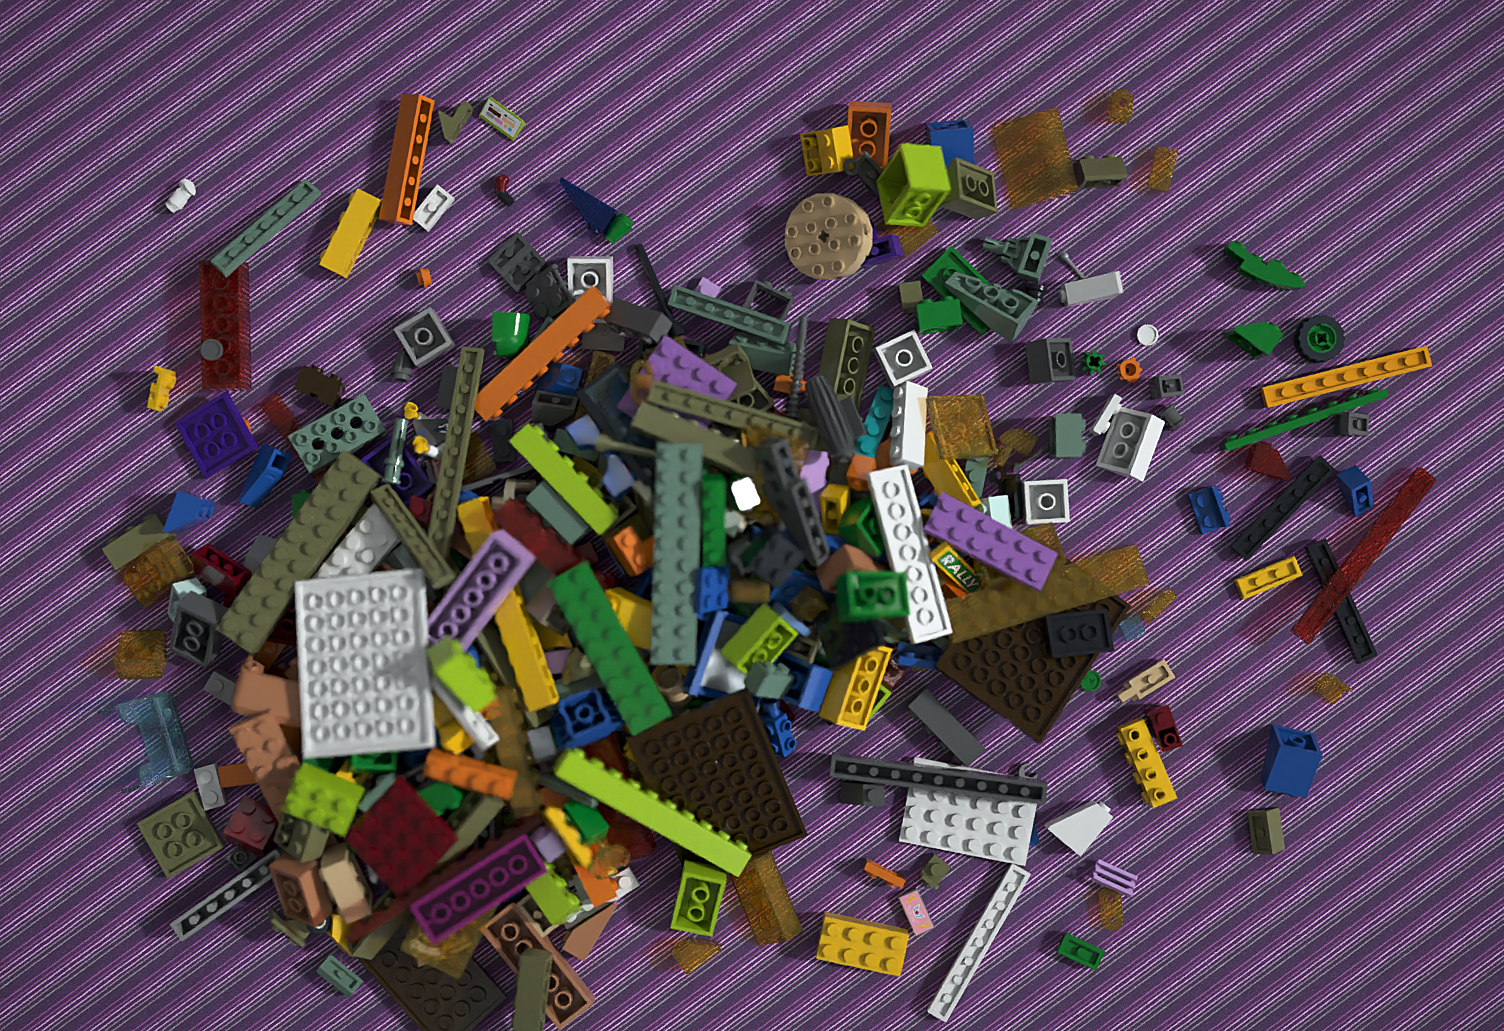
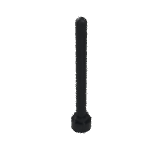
M639 243L635 247L663 314L673 323L667 334L672 337H681L685 334V330L679 322H676L670 306L667 305V299L644 246Z

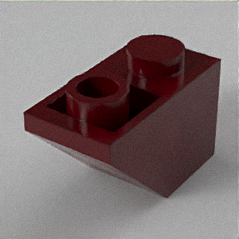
M1161 703L1143 710L1150 731L1162 753L1183 746L1169 705Z

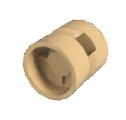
M668 668L662 671L656 679V686L671 707L680 708L688 704L693 695L682 689L685 678L676 668Z

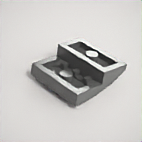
M519 232L511 237L487 260L518 294L526 288V283L549 266Z

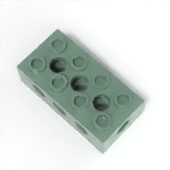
M365 394L288 437L313 477L331 467L343 450L354 454L388 434ZM355 421L363 422L359 429L352 428V424ZM341 431L344 433L343 437L338 440L333 439L334 433ZM317 442L325 443L321 450L314 449Z

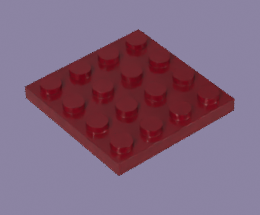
M398 776L395 779L396 781L370 806L342 838L402 901L460 838L402 776Z

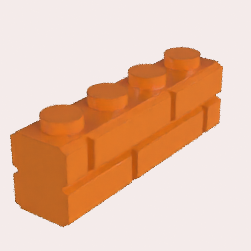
M433 748L429 753L423 773L427 777L508 800L512 794L518 774L514 770L489 763L485 764V762L455 755L447 751L443 752L436 748Z

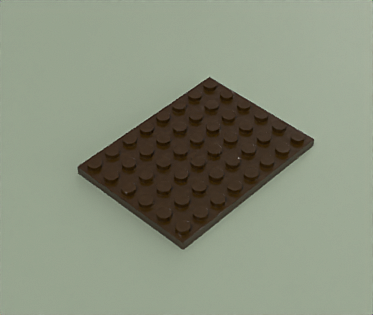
M1028 530L1024 536L1058 553L1041 590L1036 592L998 572L938 659L934 668L1034 742L1041 744L1099 656V654L1050 659L1043 617L1046 615L1107 609L1111 634H1113L1131 605Z
M747 687L660 721L634 736L632 733L625 735L647 788L659 795L658 799L662 801L667 799L677 805L676 809L683 812L685 809L695 816V820L699 822L704 820L713 826L712 829L716 832H719V830L726 832L731 836L730 840L734 842L740 840L748 846L747 850L752 855L750 858L808 836ZM671 840L682 867L685 860L717 866Z

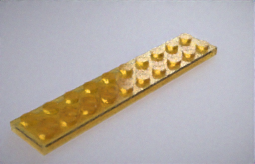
M1137 545L1053 568L1050 570L1039 592L1016 580H1012L944 600L952 633L948 634L951 644L1150 585Z

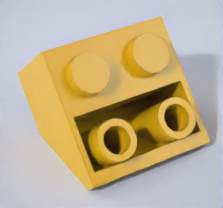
M848 125L800 134L807 176L844 171V162L847 159L853 158ZM850 163L849 169H853L854 164Z

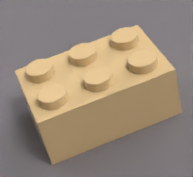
M344 841L323 850L319 874L322 881H326L329 886L328 893L332 900L335 899L338 904L337 911L341 918L344 917L347 924L371 915L373 903L372 890L355 855L351 854L346 842Z

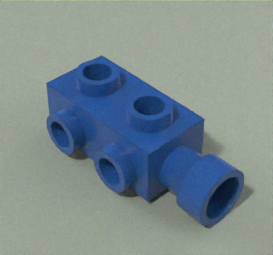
M765 697L762 700V705L766 713L760 719L775 755L785 758L796 749L797 741L792 737L791 733L792 723L788 720L786 713L780 712L779 708L781 705L779 699Z

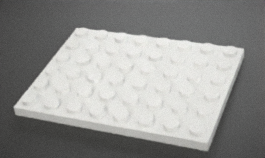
M421 569L296 581L304 758L435 747L430 662L426 653L429 646L423 571Z

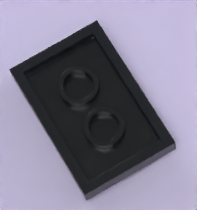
M1107 609L1054 614L1043 617L1050 659L1114 651Z

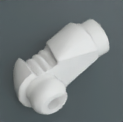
M182 179L179 182L180 188H177L165 203L173 213L182 209L190 196H195L196 194L195 185L188 179Z

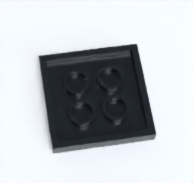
M837 596L810 611L831 671H837L886 644L877 619L840 621Z

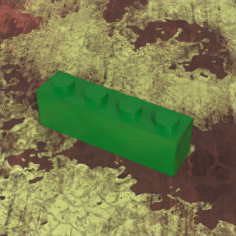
M722 474L701 475L700 559L703 566H725V480Z

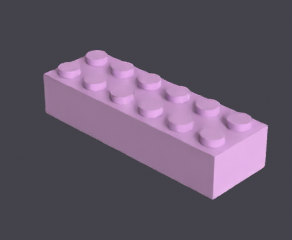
M503 529L493 532L428 619V643L433 646L445 635H448L452 640L457 639L464 648L462 651L465 652L536 557Z

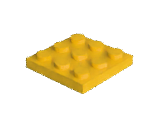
M548 807L538 813L545 824L555 832L566 849L565 852L575 866L585 867L592 862L589 858L591 852L584 844L581 845L576 840L579 837L572 826H566L563 821L566 818L559 808Z

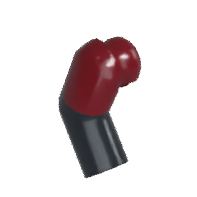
M501 174L494 180V192L507 207H510L515 199L506 191V185L509 182L508 176Z

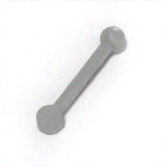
M1061 253L1060 258L1066 261L1081 279H1086L1068 258V253Z

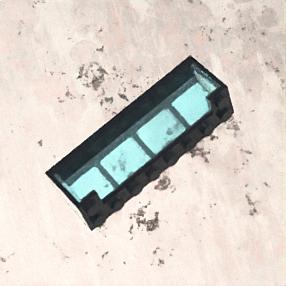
M616 362L575 393L603 432L608 435V438H612V441L657 450L658 442L631 431V424L634 418L617 408L634 382L632 377L635 374L628 365ZM618 451L644 486L648 485L654 492L653 497L655 498L657 459Z

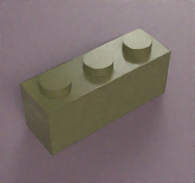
M151 513L142 519L143 523L138 526L135 524L128 527L124 531V535L121 537L115 536L106 542L107 546L102 548L115 570H124L176 536L175 533L163 532L167 521L163 514Z

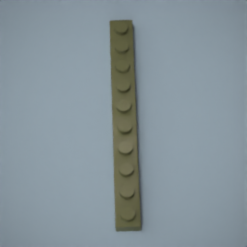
M463 346L461 348L428 539L445 560H448L457 513L456 506H458L485 353L482 348Z

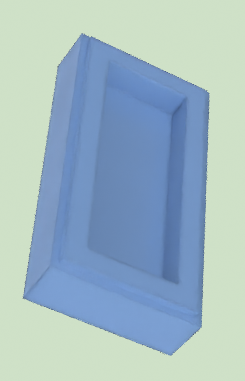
M778 601L772 605V609L785 622L804 637L809 636L811 631L801 620Z

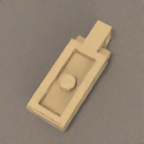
M1161 659L1127 680L1123 684L1125 689L1115 695L1122 703L1129 698L1132 701L1140 700L1174 679L1175 676L1166 661Z

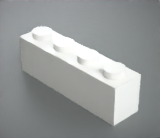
M905 381L894 388L889 455L891 466L897 467L907 464L909 472H912L924 465L928 388L909 381Z

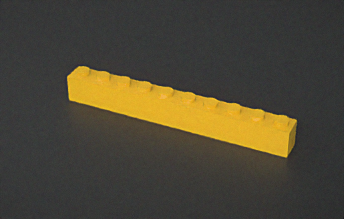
M479 497L456 506L458 519L465 529V539L470 544L473 552L472 559H474L492 533L499 531L488 497ZM517 582L495 611L494 621L500 628L502 643L508 650V660L511 666L514 667L517 685L521 687L524 705L528 708L529 712L559 702L560 698L529 611L525 608L527 605L521 588Z

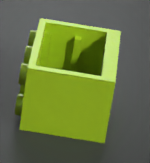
M901 143L876 181L885 224L924 227L951 190L940 146Z

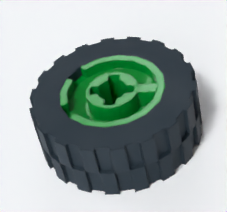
M1316 315L1308 318L1297 327L1296 334H1294V346H1296L1297 353L1301 355L1300 357L1308 362L1321 363L1331 360L1340 354L1341 349L1345 345L1344 329H1342L1341 324L1335 318L1328 317V315ZM1317 335H1320V336L1322 337V339H1323L1322 342H1320V343L1317 342V341H1318V336H1317Z

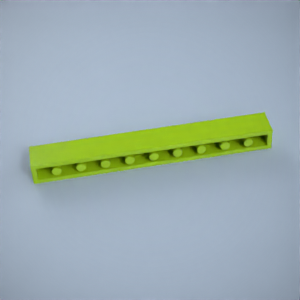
M566 746L553 767L555 775L739 877L752 856L747 850L748 846L740 840L736 842L730 840L731 836L722 830L716 832L708 822L695 820V816L685 809L683 812L676 809L677 805L667 799L665 801L658 799L659 795L650 789L644 791L639 788L641 785L632 779L627 781L621 778L622 774L617 770L611 768L609 771L596 758L590 760L584 757L585 753L576 747L570 749Z

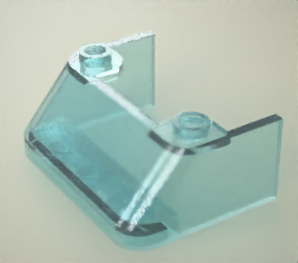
M162 691L97 711L98 715L117 710L120 719L124 723L131 724L137 722L148 755L149 763L141 765L137 772L139 784L122 789V794L142 789L191 771L193 760L174 698L169 692Z

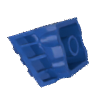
M595 686L560 700L559 711L549 719L560 752H563L566 746L572 749L575 746L589 744L608 736L613 730H622L627 725L610 694L598 692Z

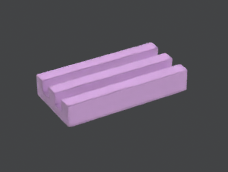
M1099 859L1096 861L1091 881L1130 898L1133 895V889L1136 885L1135 881H1137L1138 876ZM1098 874L1103 875V876L1109 878L1110 880H1112V881H1114V882H1118V883H1120V884H1123V885L1127 886L1128 888L1126 889V888H1124V887H1121V886H1119V885H1117V884H1115V883H1113V882H1110V881H1108V880H1106V879H1104V878H1101V877H1099V876H1097V875H1098Z

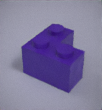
M870 221L873 229L872 248L865 261L860 265V268L865 269L904 257L899 236L891 234L878 238L874 222Z

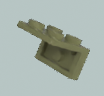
M738 343L701 359L737 383V386L726 401L730 402L756 389L748 355Z

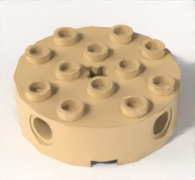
M819 193L802 200L791 212L785 227V247L790 261L801 273L814 279L841 280L854 274L861 267L860 265L865 261L866 256L869 255L872 248L873 229L867 213L855 201L843 195Z

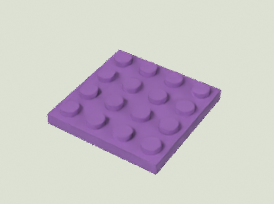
M665 335L617 408L635 418L641 403L650 402L647 401L653 379L722 400L728 399L737 383ZM654 403L665 412L673 411L680 416L679 418L686 421L688 419L694 420L700 424V427L705 429L713 421L712 419Z

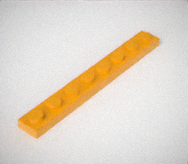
M1427 346L1260 389L1266 409L1431 367L1432 363Z

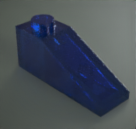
M561 177L560 183L588 225L587 229L596 235H599V233L604 235L615 215H618L617 210Z

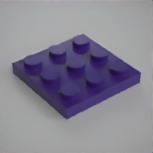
M223 392L175 422L205 479L212 477L258 449L229 392Z

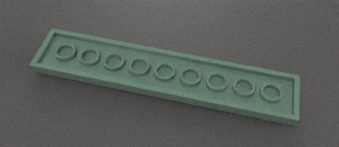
M657 443L651 664H695L697 613L693 612L695 574L699 560L702 444Z

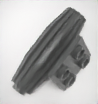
M820 375L810 378L805 383L809 407L826 449L836 461L838 460L842 463L850 461L855 453L853 441L867 434L851 396L839 401L838 396L825 376Z

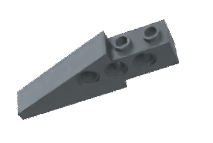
M765 438L753 447L764 480V484L760 486V489L801 551L806 555L811 566H819L831 554L807 480L798 476L787 439Z

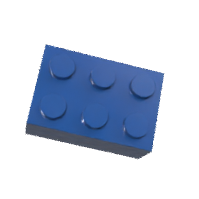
M782 651L778 656L776 665L781 663L790 669L789 672L795 677L783 699L798 707L818 712L833 671L813 662L808 663Z

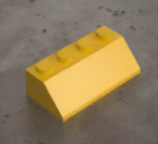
M881 646L843 668L834 671L819 716L839 725L865 731L892 649Z

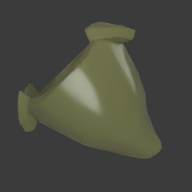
M577 644L565 661L562 673V683L564 685L574 680L590 678L598 674L582 644Z

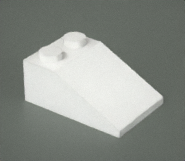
M570 256L567 259L568 291L571 297L577 300L591 286L595 285L612 304L613 256ZM598 317L593 323H607V322H606L605 320H603V319L601 320V319Z

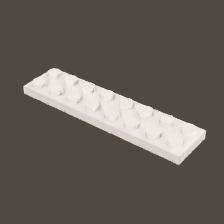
M907 464L866 474L891 571L906 572L911 615L904 616L911 644L952 633L933 560L928 555L931 551L926 533L923 531L924 525Z

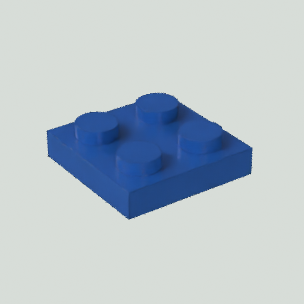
M729 565L696 568L693 612L705 613L727 608L728 581L730 578Z

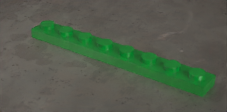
M1378 387L1366 390V395L1358 397L1355 394L1346 397V402L1338 404L1337 401L1325 404L1326 409L1318 411L1316 407L1304 411L1306 416L1298 418L1296 414L1284 418L1285 423L1278 425L1277 421L1264 425L1266 428L1264 430L1258 431L1257 428L1245 431L1246 436L1238 438L1237 435L1225 438L1226 443L1219 445L1221 452H1227L1389 397L1387 390H1378Z

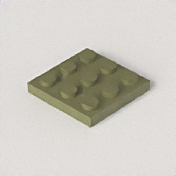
M195 791L136 823L167 879L226 846L207 811H204L203 804Z

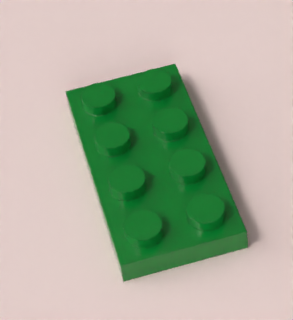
M952 246L921 275L941 297L953 296V299L958 298L944 284L955 272L979 278L982 283L991 285ZM960 301L962 318L982 336L989 327Z

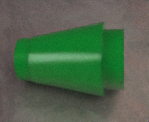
M620 212L619 215H615L604 237L614 244L615 241L632 229L631 226L634 222L626 214Z

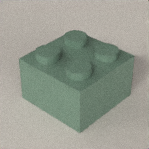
M1054 414L1049 416V459H1075L1082 457V453H1085V440H1082V431H1085V419H1082V414Z

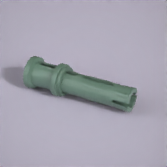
M395 418L389 458H386L384 462L386 469L381 482L400 485L401 467L404 466L401 459L408 420Z

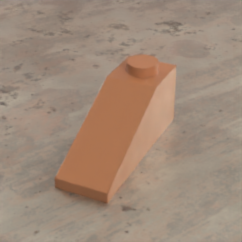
M613 901L575 925L572 931L568 929L562 939L565 942L562 949L585 961L616 909L618 901Z

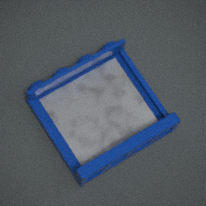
M721 609L710 611L696 646L695 664H690L682 689L692 695L697 696V694L718 699L746 687L742 683L746 675L720 651L750 618ZM778 657L774 660L772 664H777ZM749 690L758 712L764 697L755 696Z

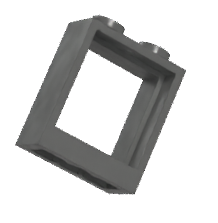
M764 279L761 282L756 280L743 307L749 309L758 290L786 303L779 318L785 321L795 299L791 297L792 293L782 288L780 291L772 288L773 284Z

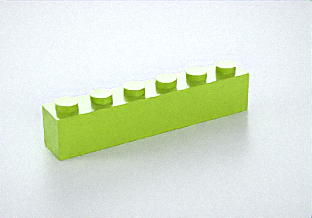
M527 423L509 442L584 520L602 536L621 518L617 514L619 512L618 508L612 502L607 504L602 499L605 495L596 486L592 488L587 483L589 478L582 471L577 473L572 468L575 464L566 455L562 457L557 452L559 447L552 440L547 442L542 437L545 433L536 424L532 426Z

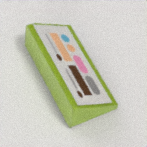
M490 96L479 114V117L512 141H514L525 126V122Z

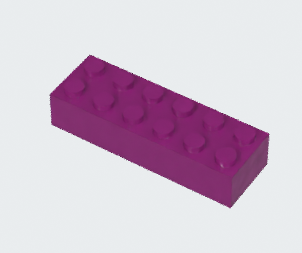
M525 833L410 907L434 945L548 872V869Z

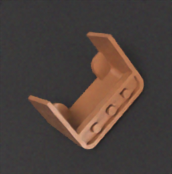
M250 653L241 666L231 700V710L237 714L253 717L271 709L278 723L302 728L300 682L263 674L264 667L257 662L258 653Z

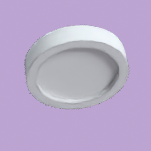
M1143 325L1137 331V340L1144 346H1150L1157 341L1158 331L1152 325Z

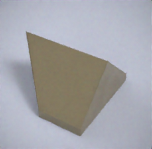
M814 623L806 625L811 631L808 637H804L796 631L798 635L783 652L812 663L820 643Z

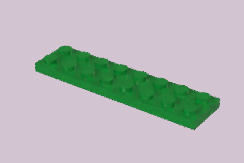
M587 561L548 581L549 588L632 735L634 736L672 715Z

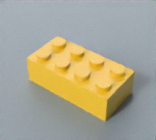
M824 911L815 952L816 959L900 977L909 933L905 928Z

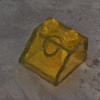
M166 630L123 631L113 660L119 679L162 678L167 663Z

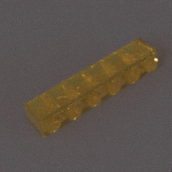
M511 683L497 686L493 689L496 698L486 705V710L491 728L499 737L495 744L501 767L518 772L512 794L510 795L514 818L540 813L541 806L544 804V797L542 791L538 792L536 784H539L537 771L533 772L531 764H534L532 751L527 750L526 744L529 743L526 730H522V712L517 710L516 702H518L517 692L515 689L512 690Z

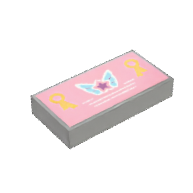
M917 888L898 896L915 937L935 928Z

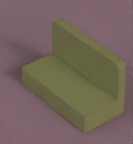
M1279 807L1269 810L1248 811L1253 854L1273 855L1284 850L1285 845Z

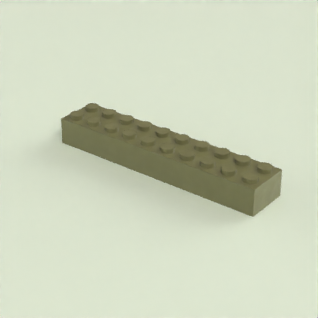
M343 450L216 626V629L249 653H258L295 602V582L310 580L370 497L369 491L376 489L384 476L350 452Z

